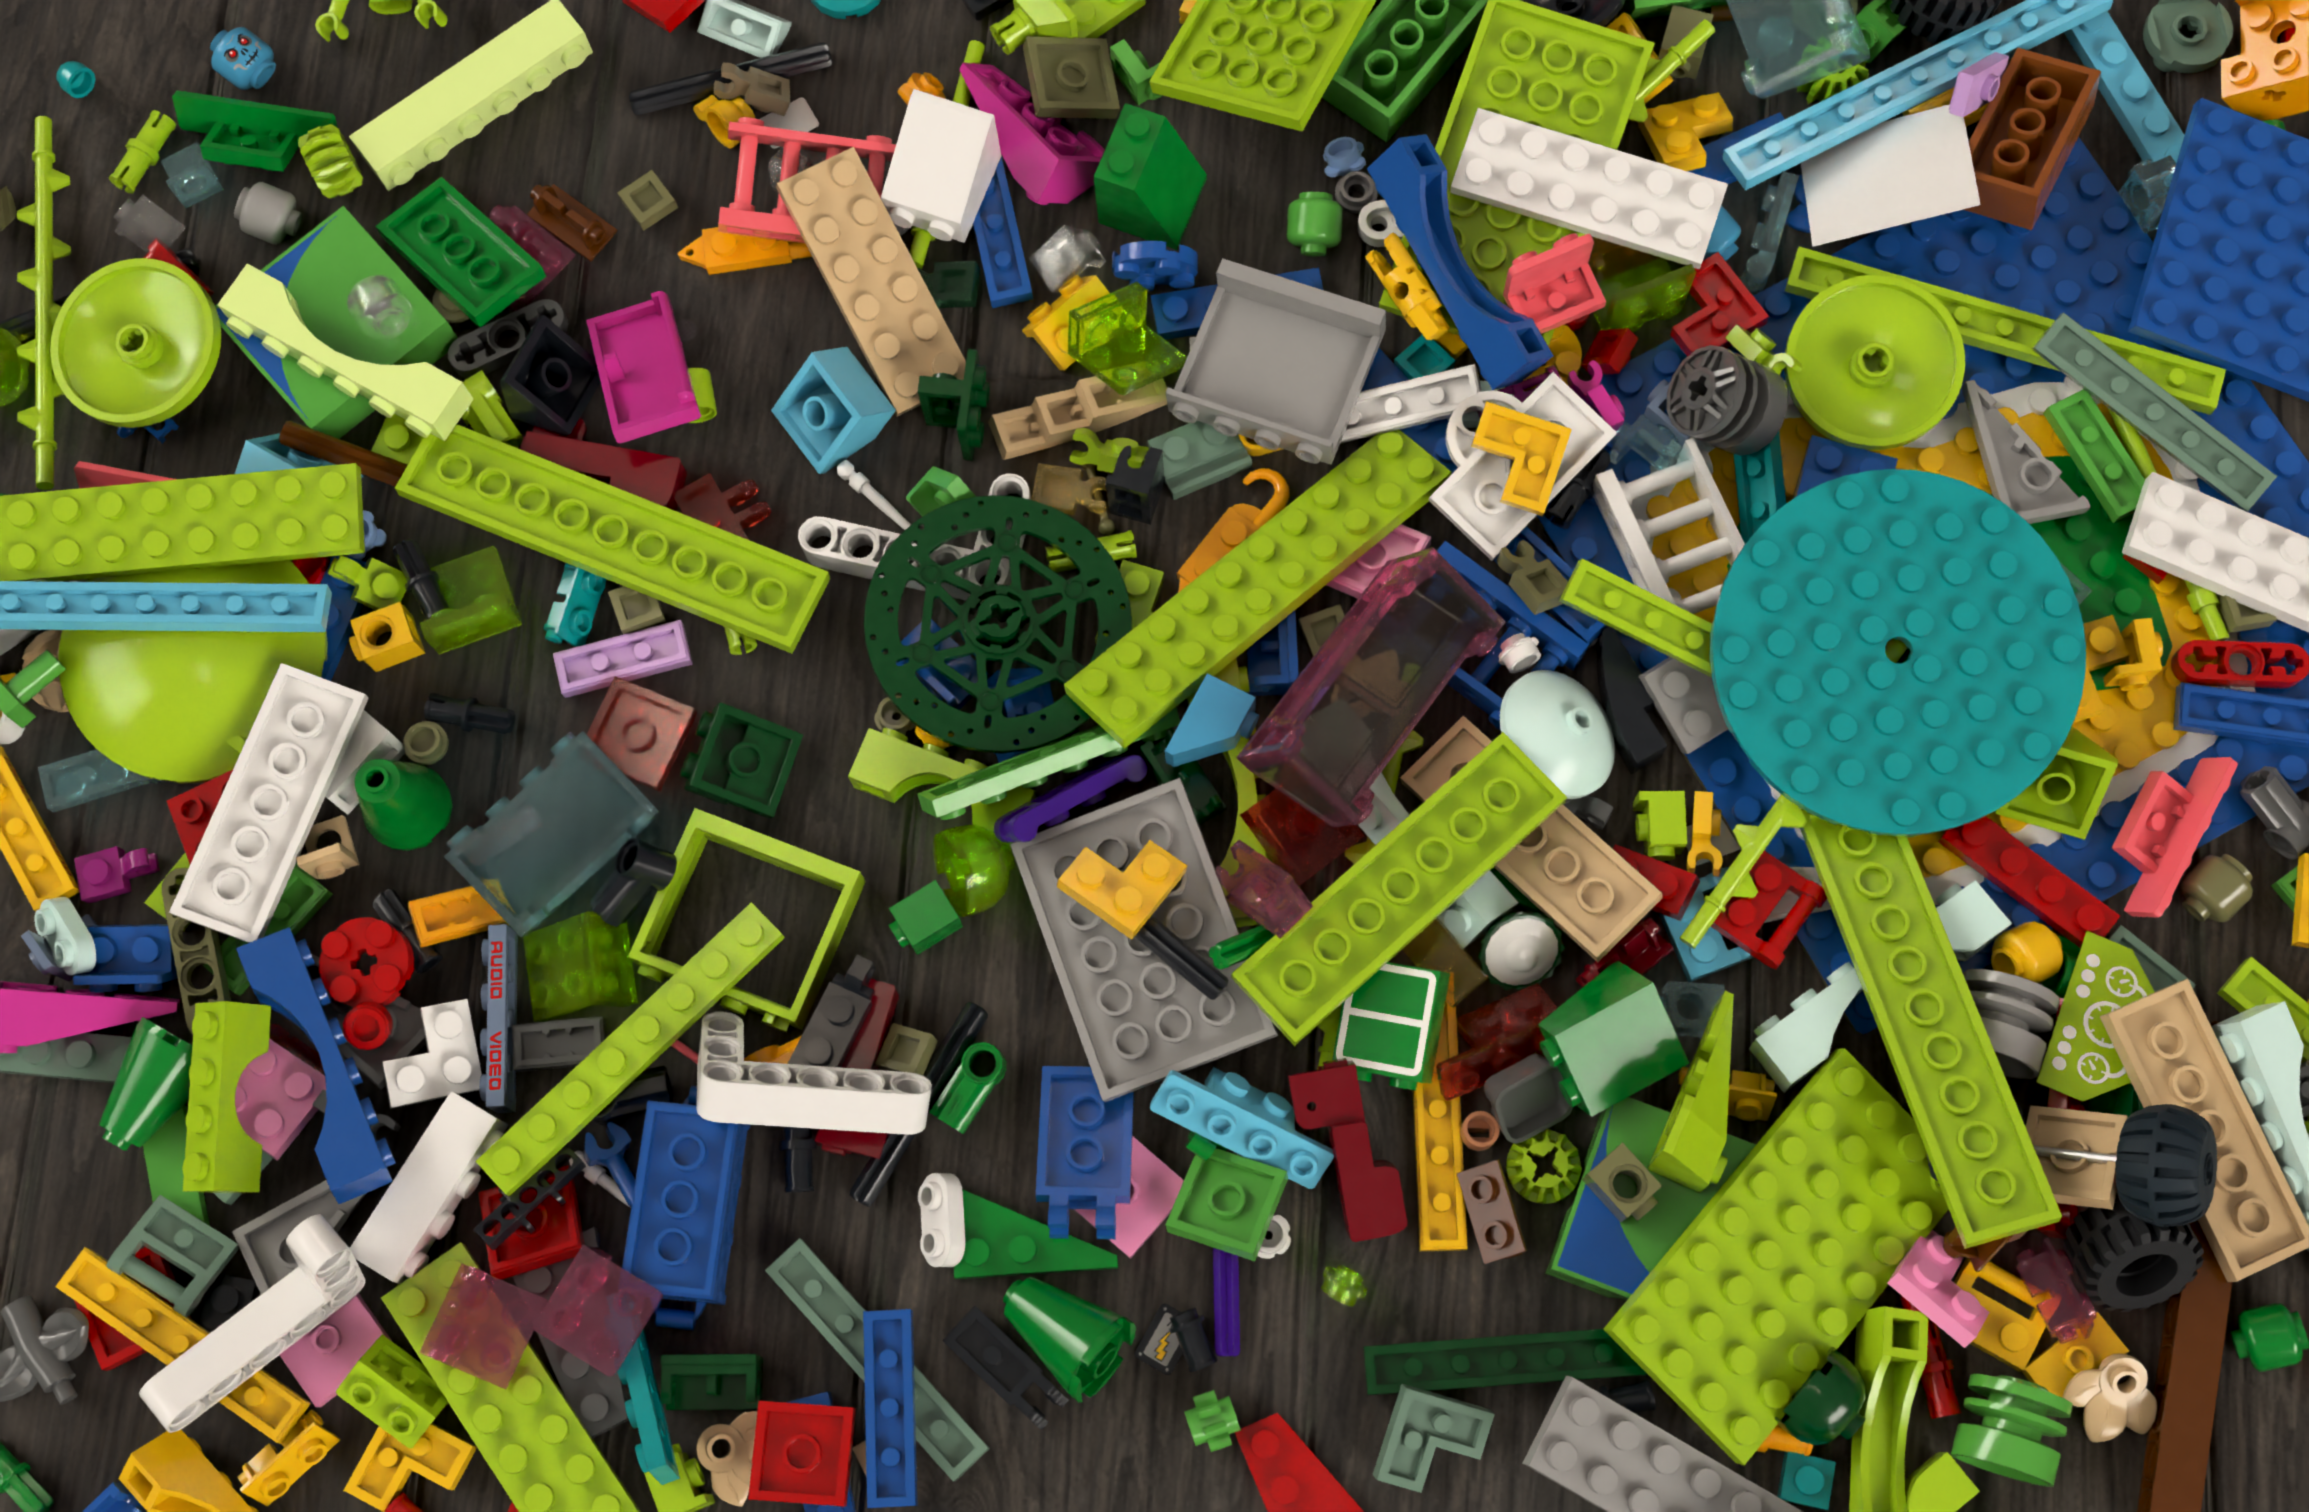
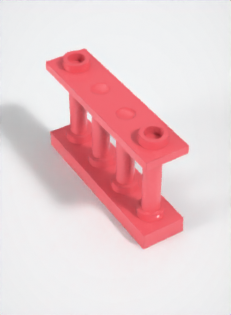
M741 117L738 119V122L729 121L728 139L741 142L734 202L729 204V208L720 207L718 232L805 243L780 194H778L777 208L772 209V214L755 212V206L751 205L758 143L783 147L780 181L798 173L801 149L826 153L825 160L854 147L859 157L869 159L867 173L880 198L883 190L885 162L892 161L896 144H892L891 138L879 135H869L866 140L767 127L764 126V121L750 117Z

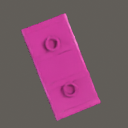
M663 291L651 293L652 300L586 320L612 432L617 443L631 441L697 420L701 417L673 314L672 304L668 295Z

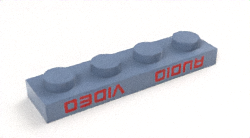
M507 924L488 925V939H483L481 947L483 964L488 966V983L483 984L481 987V1004L483 1010L487 1011V1028H483L480 1034L481 1052L483 1056H487L486 1074H482L480 1077L479 1090L481 1100L486 1101L487 1108L496 1113L516 1112V1071L513 1070L512 1025L517 1024L518 933Z

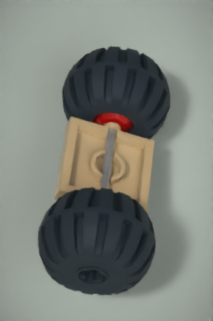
M2016 1102L2057 1203L2113 1210L2116 1193H2118L2120 1202L2128 1212L2144 1222L2161 1227L2186 1225L2199 1220L2210 1207L2216 1183L2217 1144L2210 1123L2194 1111L2178 1105L2161 1104L2145 1107L2135 1111L2128 1117L2127 1115L2030 1105L2026 1123L2022 1109ZM1927 1154L1930 1174L1936 1181H1938Z

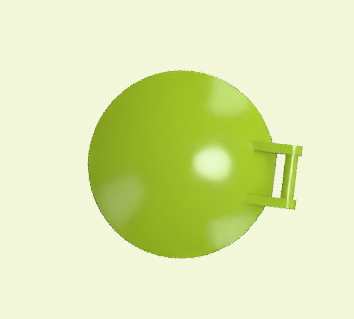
M290 560L101 577L86 580V582L309 584L304 575ZM62 630L58 660L66 670L59 675V680L67 708L77 727L86 739L111 761L133 773L150 779L175 781L177 783H202L234 769L281 663L318 677L322 676L324 661H327V632Z

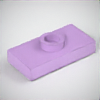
M1994 52L1958 72L1949 106V113L1965 117L1991 102L1998 92L2000 80L2006 70L2009 56Z

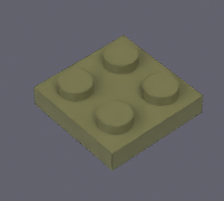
M1026 37L1023 51L1036 117L1116 119L1120 111V105L1107 39Z

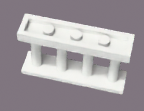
M1693 437L1685 440L1679 455L1681 462L1628 483H1625L1623 480L1618 482L1613 469L1597 474L1593 482V490L1595 492L1593 497L1634 585L1695 614L1717 605L1722 584L1680 600L1678 597L1673 598L1666 584L1669 582V577L1725 555L1730 565H1732L1745 543L1711 475L1713 473L1711 459L1706 450H1699ZM1690 479L1699 501L1645 522L1642 519L1636 520L1630 507L1633 499L1682 480ZM1708 517L1718 538L1717 540L1663 561L1660 558L1654 559L1648 546L1650 538Z

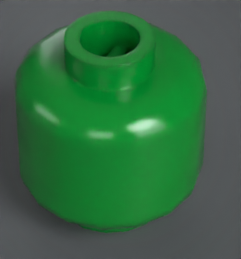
M2281 1303L2243 1310L2238 1315L2239 1329L2230 1331L2238 1359L2249 1358L2251 1365L2259 1372L2297 1365L2302 1360V1350L2309 1349L2308 1338L2298 1311L2290 1312Z

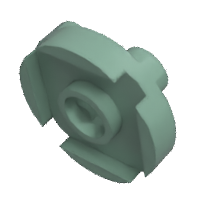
M2159 0L2158 4L2151 9L2143 25L2145 47L2153 57L2154 65L2163 72L2197 73L2209 69L2219 62L2233 37V24L2226 8L2219 2L2215 6L2208 0ZM2182 25H2187L2188 30L2196 31L2197 34L2193 38H2186L2179 30Z

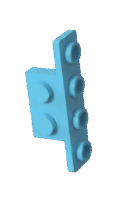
M1213 1067L1205 1080V1085L1175 1070H1171L1150 1103L1151 1111L1245 1158L1287 1171L1288 1179L1308 1189L1315 1188L1334 1158L1333 1149L1295 1131L1294 1109L1285 1098L1273 1092L1265 1093L1251 1086L1245 1078L1233 1072L1225 1073Z

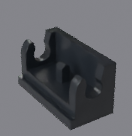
M1129 445L1120 452L1113 475H1108L1105 482L1109 513L1151 525L1165 483L1163 451L1150 447L1144 457V465L1135 469L1127 463L1131 457V446Z

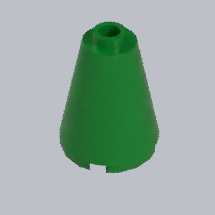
M373 759L363 764L355 776V789L363 820L369 833L378 842L391 849L410 851L427 846L432 842L431 839L448 825L453 807L450 789L440 775L431 768L416 763Z
M141 1018L136 1025L99 1125L106 1129L102 1136L103 1139L124 1151H127L131 1144L141 1148L189 1101V1069L192 1059L191 1044L146 1018Z
M1029 1277L1024 1281L1020 1279L1015 1281L1003 1297V1303L1006 1304L1004 1308L1005 1317L1068 1395L1077 1402H1082V1393L1091 1398L1109 1381L1124 1360L1117 1354L1123 1342L1131 1346L1135 1338L1136 1326L1127 1317L1034 1277Z

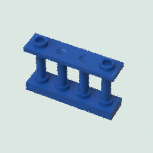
M1444 541L1434 554L1432 569L1436 571V579L1400 623L1385 614L1381 619L1379 635L1382 636L1381 640L1388 649L1401 656L1405 653L1490 715L1489 721L1500 731V709L1503 699L1487 688L1486 684L1501 667L1498 656L1502 651L1500 646L1506 639L1519 633H1523L1525 637H1536L1538 639V646L1542 648L1543 656L1531 672L1537 670L1554 671L1557 666L1563 667L1564 665L1574 671L1584 658L1589 646L1588 643L1545 612L1534 615L1512 588L1447 541ZM1458 587L1471 596L1472 604L1436 649H1434L1414 633L1449 589H1456ZM1494 613L1506 622L1507 631L1475 671L1469 675L1450 661V658L1486 614L1491 615Z

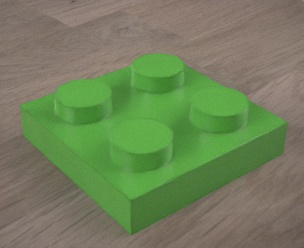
M1215 1148L1207 1161H1204L1195 1154L1165 1224L1167 1232L1255 1262L1288 1181L1287 1171Z

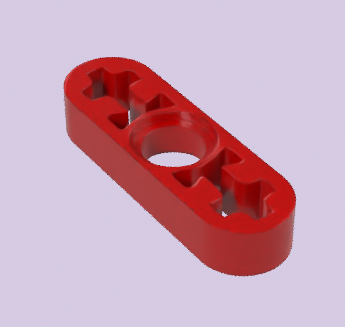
M2192 640L2185 643L2175 652L2171 659V669L2174 676L2182 683L2204 686L2290 688L2308 675L2309 655L2302 647L2292 643ZM2235 653L2245 655L2251 662V673L2240 675L2234 672L2229 664L2230 655ZM2192 654H2195L2196 661L2211 662L2218 656L2216 664H2206L2197 672L2193 664L2186 663L2185 661ZM2283 657H2286L2287 664L2295 665V669L2288 675L2286 674V669L2281 666H2270L2263 672L2265 664H2276Z

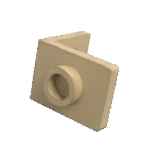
M340 815L313 825L305 842L307 854L296 857L298 867L315 879L334 878L343 874L346 869L359 865L346 817ZM335 831L339 833L341 844L336 843L319 850L317 849L318 838L324 832Z

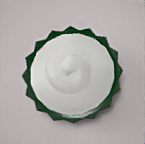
M1515 912L1502 916L1491 925L1485 934V938L1481 941V951L1478 955V959L1481 962V973L1488 976L1490 984H1499L1504 991L1514 988L1522 992L1529 986L1538 987L1543 979L1552 977L1554 968L1562 963L1561 952L1566 947L1561 940L1563 931L1555 927L1553 919L1544 918L1539 912Z

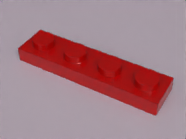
M1987 816L1946 830L1937 841L2080 949L2086 931L2105 937L2120 917L2119 914Z

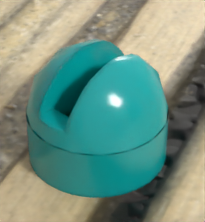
M67 61L60 65L56 80L62 90L74 98H82L88 95L94 88L96 81L94 72L84 64L76 61Z

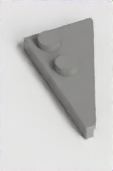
M1975 380L1966 381L1961 389L1993 497L2005 503L2029 524L2086 513L2090 508L2086 497L2082 495L2079 498L2059 477L2062 471L2052 461L2043 457L2041 449L2017 423L2014 425L2009 423L1994 406L1997 401L1986 389L1980 388Z
M327 1180L233 1230L232 1233L260 1293L263 1294L298 1267L286 1244L288 1235L297 1225L313 1215L321 1214L338 1233L367 1193L338 1204L329 1188Z

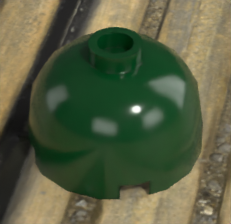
M1834 1347L1829 1349L1826 1357L1828 1361L1820 1371L1814 1369L1804 1384L1792 1396L1793 1400L1783 1410L1786 1413L1782 1419L1777 1416L1774 1418L1783 1430L1801 1442L1823 1445L1830 1443L1839 1435L1849 1440L1866 1419L1859 1413L1866 1399V1387L1862 1376L1855 1366Z

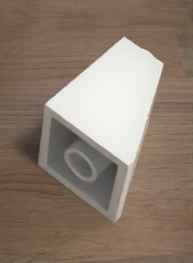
M913 89L881 195V200L894 224L903 228L915 226L927 230L933 237L939 240L951 241V239L965 243L1002 156L994 115Z

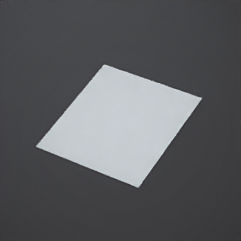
M1949 104L1884 121L1802 162L1801 169L1812 246L1981 205L1964 117L1949 113Z

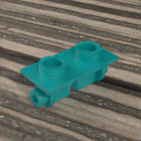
M565 563L564 572L556 594L566 598L564 603L553 602L547 623L543 627L547 631L545 639L558 644L565 640L574 647L585 645L592 628V622L601 594L605 589L606 579Z

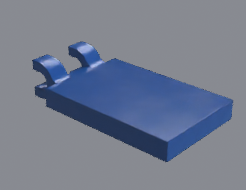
M1042 1066L1035 1195L1036 1202H1049L1048 1228H1050V1238L1069 1239V1209L1096 1210L1095 1227L1097 1229V1239L1116 1240V1203L1130 1204L1134 1091L1104 1102L1091 1067Z

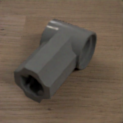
M2264 766L2258 771L2249 773L2240 783L2242 786L2240 794L2267 829L2263 832L2266 843L2281 856L2291 860L2297 859L2309 846V803L2298 798L2276 767Z

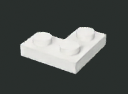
M468 999L421 1007L420 1011L428 1053L382 1062L390 1108L448 1097L451 1091L458 1095L479 1091L482 1073Z

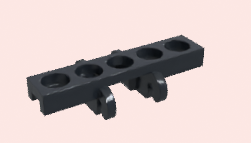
M566 1145L511 1196H507L499 1188L498 1191L502 1194L499 1200L502 1204L473 1230L493 1251L521 1225L532 1234L536 1229L525 1217L549 1195L562 1207L566 1201L558 1192L579 1174L586 1165ZM570 1158L573 1159L572 1166L565 1171L558 1170ZM554 1174L555 1180L550 1185L546 1180ZM529 1189L537 1191L534 1201L531 1203L521 1202L522 1194ZM509 1213L514 1217L510 1220L504 1219ZM498 1223H501L500 1231L496 1235H486Z

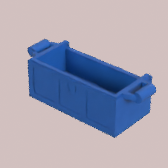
M691 1086L689 1096L684 1100L683 1104L647 1101L619 1290L634 1296L651 1297L652 1306L656 1314V1327L694 1330L696 1320L702 1314L707 1303L726 1304L727 1296L724 1291L730 1249L733 1243V1228L739 1187H741V1172L747 1130L751 1129V1125L719 1123L702 1118L696 1110L697 1086ZM661 1299L696 1302L695 1311L660 1308Z

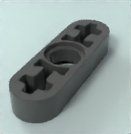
M550 299L538 300L457 338L448 349V360L457 374L465 379L481 370L486 375L512 362L528 336L523 324L528 323L531 330L539 316L549 314L552 322L566 333L569 325L567 316L557 302ZM514 330L519 333V340L513 347L501 348L498 346V338L503 332ZM488 341L495 354L491 356L488 354L483 344L484 342ZM471 350L475 354V362L468 365L465 361L464 353Z

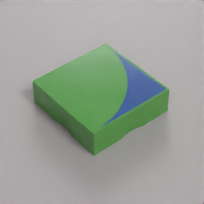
M344 206L260 270L285 285L297 302L302 320L317 339L333 350L353 359L379 365H408L422 362L433 365L448 353L450 345L458 338L447 320ZM217 304L215 305L222 329L309 428L340 439L375 411L368 402L370 400L359 393L355 398L348 396L333 385L334 380L324 374L320 378L312 376L297 364L298 360L288 354L285 358L276 356L261 344L263 340L254 335H251L249 339L240 336L226 325L228 321L227 316Z
M1630 1097L1603 1110L1584 1160L1582 1179L1622 1142L1648 1168L1670 1112ZM1727 1134L1726 1143L1721 1153L1722 1156L1728 1158L1724 1172L1717 1184L1710 1182L1701 1193L1648 1170L1662 1187L1653 1194L1658 1203L1639 1221L1630 1215L1620 1222L1581 1179L1575 1199L1566 1212L1545 1274L1608 1298L1628 1300L1756 1144ZM1619 1174L1614 1177L1613 1187L1619 1196L1627 1199L1635 1197L1637 1186L1630 1176Z

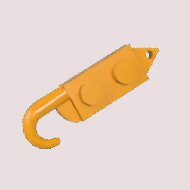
M718 227L702 229V236L678 252L680 260L707 269L709 275L792 263L794 259L812 257L805 243L718 232Z
M1259 468L1251 471L1243 479L1245 485H1249L1259 479L1269 481L1274 486V495L1262 510L1244 503L1235 504L1226 510L1178 570L1177 579L1180 580L1178 593L1286 507L1290 498V488L1286 479L1279 472L1269 468Z

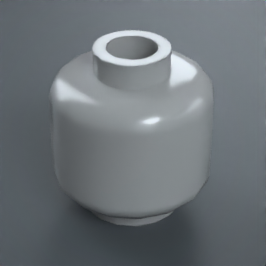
M258 182L251 188H243L235 206L234 218L239 220L240 229L245 234L271 244H279L285 239L287 234L291 236L296 235L302 220V212L296 211V198L292 193L264 182Z

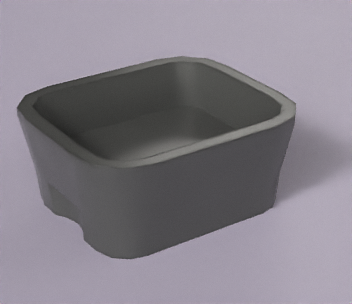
M1532 1054L1492 1075L1484 1084L1485 1095L1491 1102L1492 1115L1495 1117L1506 1140L1515 1144L1523 1142L1561 1122L1570 1115L1573 1109L1560 1091L1558 1083L1563 1080V1077L1558 1067H1552L1547 1059L1540 1054Z

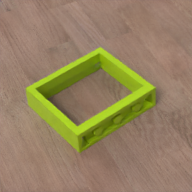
M694 808L674 853L677 865L673 879L665 889L657 891L628 957L637 966H640L638 974L659 983L663 982L664 977L671 978L683 967L656 955L708 840L842 891L792 1008L735 986L721 998L720 1006L744 1016L748 1009L764 1016L761 1022L780 1031L787 1032L789 1025L802 1030L866 881L858 870Z

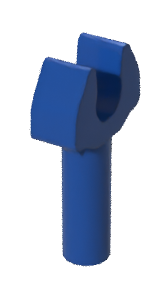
M608 1122L606 1133L613 1147L610 1149L600 1148L597 1145L596 1139L588 1132L585 1135L583 1156L588 1166L602 1165L608 1168L627 1204L631 1207L636 1179L623 1158L625 1150L630 1146L631 1138L622 1127Z

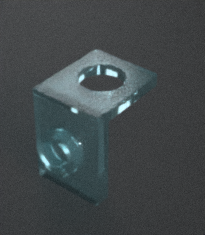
M198 142L161 160L169 177L166 180L168 187L186 209L224 190L209 160H203Z

